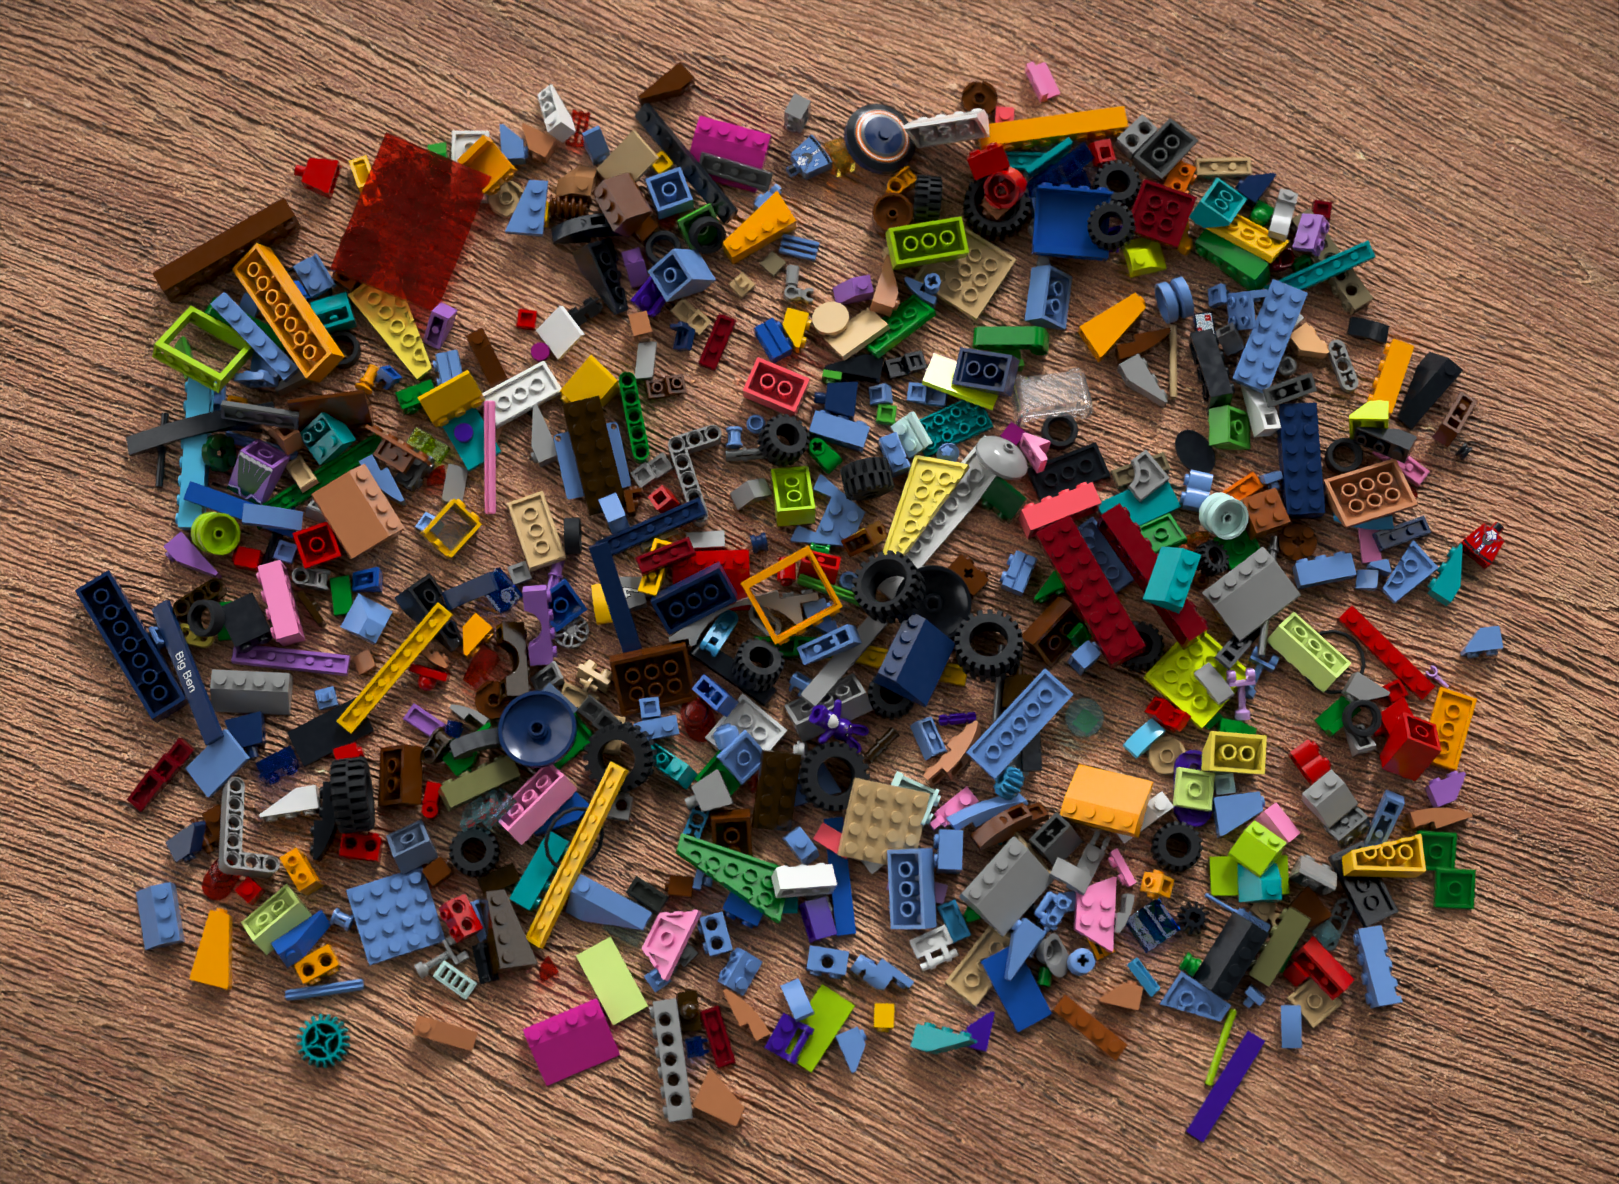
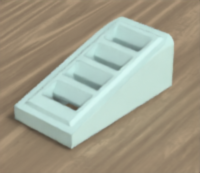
M445 960L433 975L435 979L465 1000H467L478 984ZM448 967L450 970L444 978H441V975ZM455 972V973H456V976L453 978V980L451 981V983H448L447 981L449 980V978L451 977V975ZM462 977L463 980L461 981L459 986L455 988L454 985L459 980V978ZM468 981L470 984L468 985L464 993H462L460 990Z

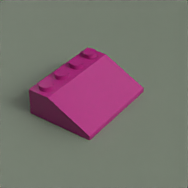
M699 116L690 153L698 162L701 152H706L763 169L771 145V134ZM709 174L716 183L754 193L757 192L755 187Z
M597 998L523 1029L546 1086L620 1055Z

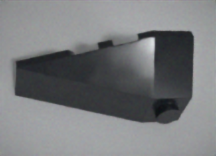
M611 238L586 244L572 252L580 272L612 313L616 315L627 311L628 305L625 289L620 283L622 274L621 271H618L616 263L619 261L618 254Z
M1429 352L1416 367L1396 419L1412 430L1461 374L1463 369L1451 359Z
M430 573L395 597V600L405 614L418 625L437 602L448 610L441 597L442 590ZM451 618L434 637L450 652L463 644L458 627Z

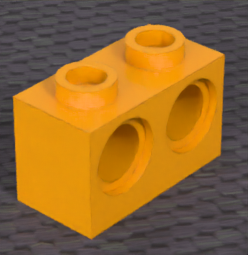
M330 944L317 949L293 964L303 984L310 986L321 981L320 978L325 975L329 977L339 971L338 968L342 966ZM330 956L332 959L331 965L324 967L323 959ZM308 966H313V975L307 977L305 969Z

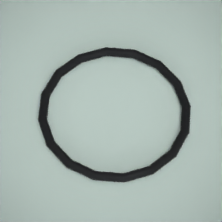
M1326 630L1318 633L1320 635L1338 634L1345 636L1353 642L1361 656L1362 666L1360 673L1364 674L1366 666L1364 652L1354 638L1347 633L1337 630ZM1304 676L1310 685H1312L1318 691H1321L1320 689L1316 688L1314 684L1306 676ZM1327 689L1324 693L1340 694L1342 690L1331 691Z
M572 807L562 811L553 819L546 831L544 841L545 853L551 864L558 869L560 865L553 860L549 853L548 841L550 832L555 823L565 814L573 811H587V807ZM603 826L600 830L598 847L582 868L592 862L602 848L604 839Z

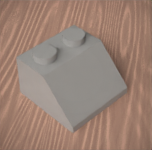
M1332 769L1302 793V802L1328 829L1358 805L1345 782Z

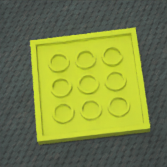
M1207 632L1202 639L1185 650L1176 642L1143 677L1178 710L1187 712L1191 716L1189 720L1200 730L1230 700L1228 699L1219 706L1207 694L1205 687L1194 677V672L1209 662L1227 683L1226 671L1228 669L1214 658L1223 647ZM1237 660L1230 670L1236 672V680L1246 679V667ZM1237 686L1230 687L1234 694L1238 691Z

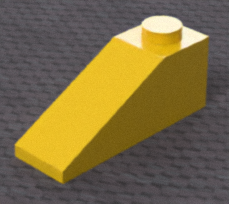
M654 538L651 551L672 542ZM669 566L643 576L638 592L657 597Z

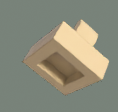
M741 272L729 283V287L743 299L755 287V284Z

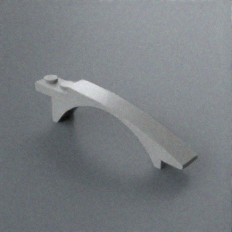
M812 588L801 590V594L794 595V592L782 593L783 597H779L778 590L755 595L759 605L770 607L783 613L795 624L803 621L800 603L819 600L818 592L813 591ZM748 597L738 600L668 636L669 642L688 639L690 646L696 645L703 629L716 616L731 608L752 605Z

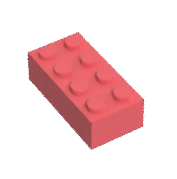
M1087 482L1080 483L1076 486V489L1071 491L1065 489L1059 492L1058 496L1053 498L1047 496L1041 499L1040 503L1035 505L1034 503H1029L1023 506L1019 521L1026 538L1035 537L1036 532L1068 515L1071 516L1073 521L1096 513L1101 505V500L1093 482L1089 484Z

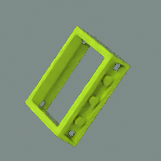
M190 306L154 344L152 357L219 393L233 378L235 373L250 359L254 350L232 327ZM189 322L241 350L221 373L169 346L170 342Z

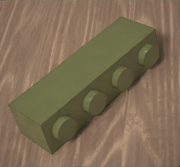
M503 754L496 757L491 764L483 763L476 767V771L471 773L466 771L460 774L459 778L454 781L448 779L441 783L442 786L438 792L448 812L518 780L521 774L515 762L509 756L505 757Z
M1292 906L1289 909L1284 908L1279 916L1282 919L1278 926L1274 924L1269 932V935L1272 937L1268 943H1263L1259 950L1261 955L1258 959L1254 958L1249 966L1251 970L1249 975L1270 987L1311 920L1310 917Z

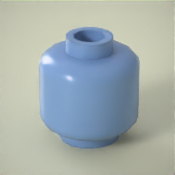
M731 723L717 727L713 737L718 750L723 751L740 734L737 727L731 725Z

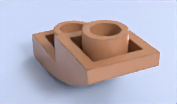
M429 645L421 652L436 667L447 672L451 670L448 666L451 662L444 653L440 655L436 651L431 655L433 650Z

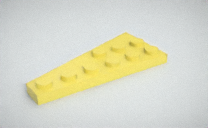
M391 262L351 292L348 297L416 380L419 381L433 369L394 264Z
M920 455L914 456L883 549L885 555H887V550H892L895 555L897 551L901 552L904 556L909 552L969 470V464Z

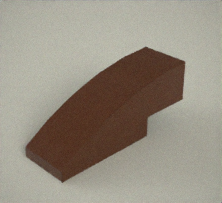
M1171 328L1134 334L1131 339L1132 342L1117 345L1115 348L1117 363L1121 364L1137 354L1142 357L1151 352L1169 337Z

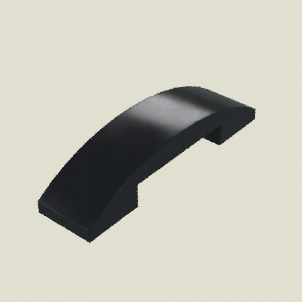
M1260 627L1241 642L1233 635L1214 658L1226 669L1230 670L1260 635Z
M498 728L476 731L449 742V748L454 760L473 757V753L476 751L502 747L498 736Z

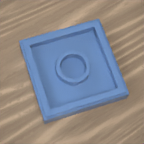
M744 730L716 757L735 779L743 785L759 770L763 749Z

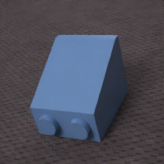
M672 249L648 270L666 302L702 292L716 281L700 253L694 249Z

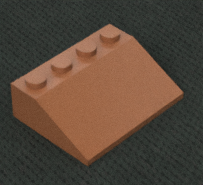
M1395 459L1328 478L1323 482L1324 497L1330 509L1345 528L1418 506L1408 482Z
M365 464L348 471L311 494L351 560L392 540L404 530L403 524Z

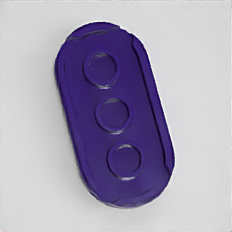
M1189 750L1177 757L1174 763V787L1177 767L1201 771V751ZM1174 806V814L1180 823L1185 822L1188 826L1192 825L1193 828L1204 825L1212 816V811L1206 812Z

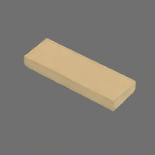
M1251 157L1197 158L1194 161L1196 178L1247 177L1252 175Z

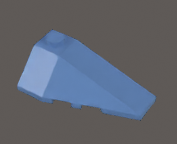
M582 874L579 875L570 892L566 913L583 922L620 926L636 930H644L652 915V912Z

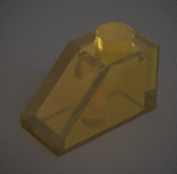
M842 137L824 143L828 156L833 161L832 166L837 177L854 171L855 162L850 156Z

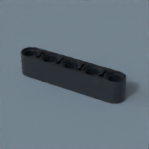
M700 637L689 654L766 707L777 690L772 686L770 689L766 688L765 691H761V689L754 691L753 688L749 690L746 688V685L739 684L740 680H736L735 674L732 673V662L734 659L721 650L716 657L711 655L710 651L702 650L699 646L703 638Z

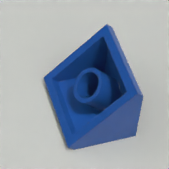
M563 579L550 589L552 602H548L549 609H553V621H550L556 632L587 610L566 579Z

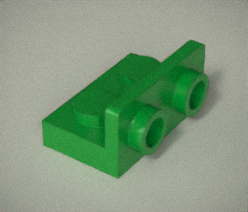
M431 379L395 392L404 415L414 414L419 411L418 409L423 408L417 397L434 389Z

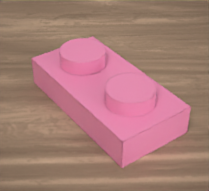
M1118 848L1111 851L1108 861L1112 868L1116 867L1120 883L1123 886L1126 885L1127 888L1136 884L1137 882Z

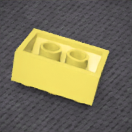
M1210 731L1202 751L1201 771L1264 775L1267 735Z

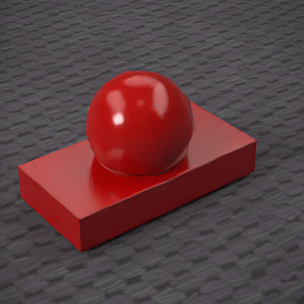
M415 663L411 664L408 670L421 674L418 678V686L424 691L434 689L437 682L436 679L445 682L450 679V673Z

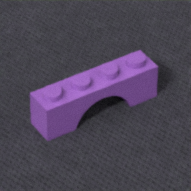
M547 585L523 586L524 611L534 614L542 626L540 634L529 642L530 666L547 665L554 661V657H557V646H553L552 639H555V628H551L550 621H553V609H549L548 602H552L551 590L547 591Z

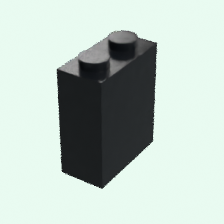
M253 592L222 606L225 614L224 625L238 654L249 652L253 647L259 644H266L273 638L270 627Z

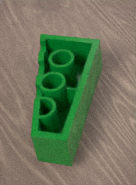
M1207 229L1195 241L1196 252L1201 257H1205L1246 290H1262L1270 281L1269 263Z

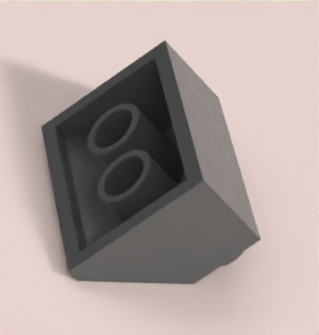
M1169 118L1134 155L1132 166L1146 177L1163 180L1197 144L1198 139Z

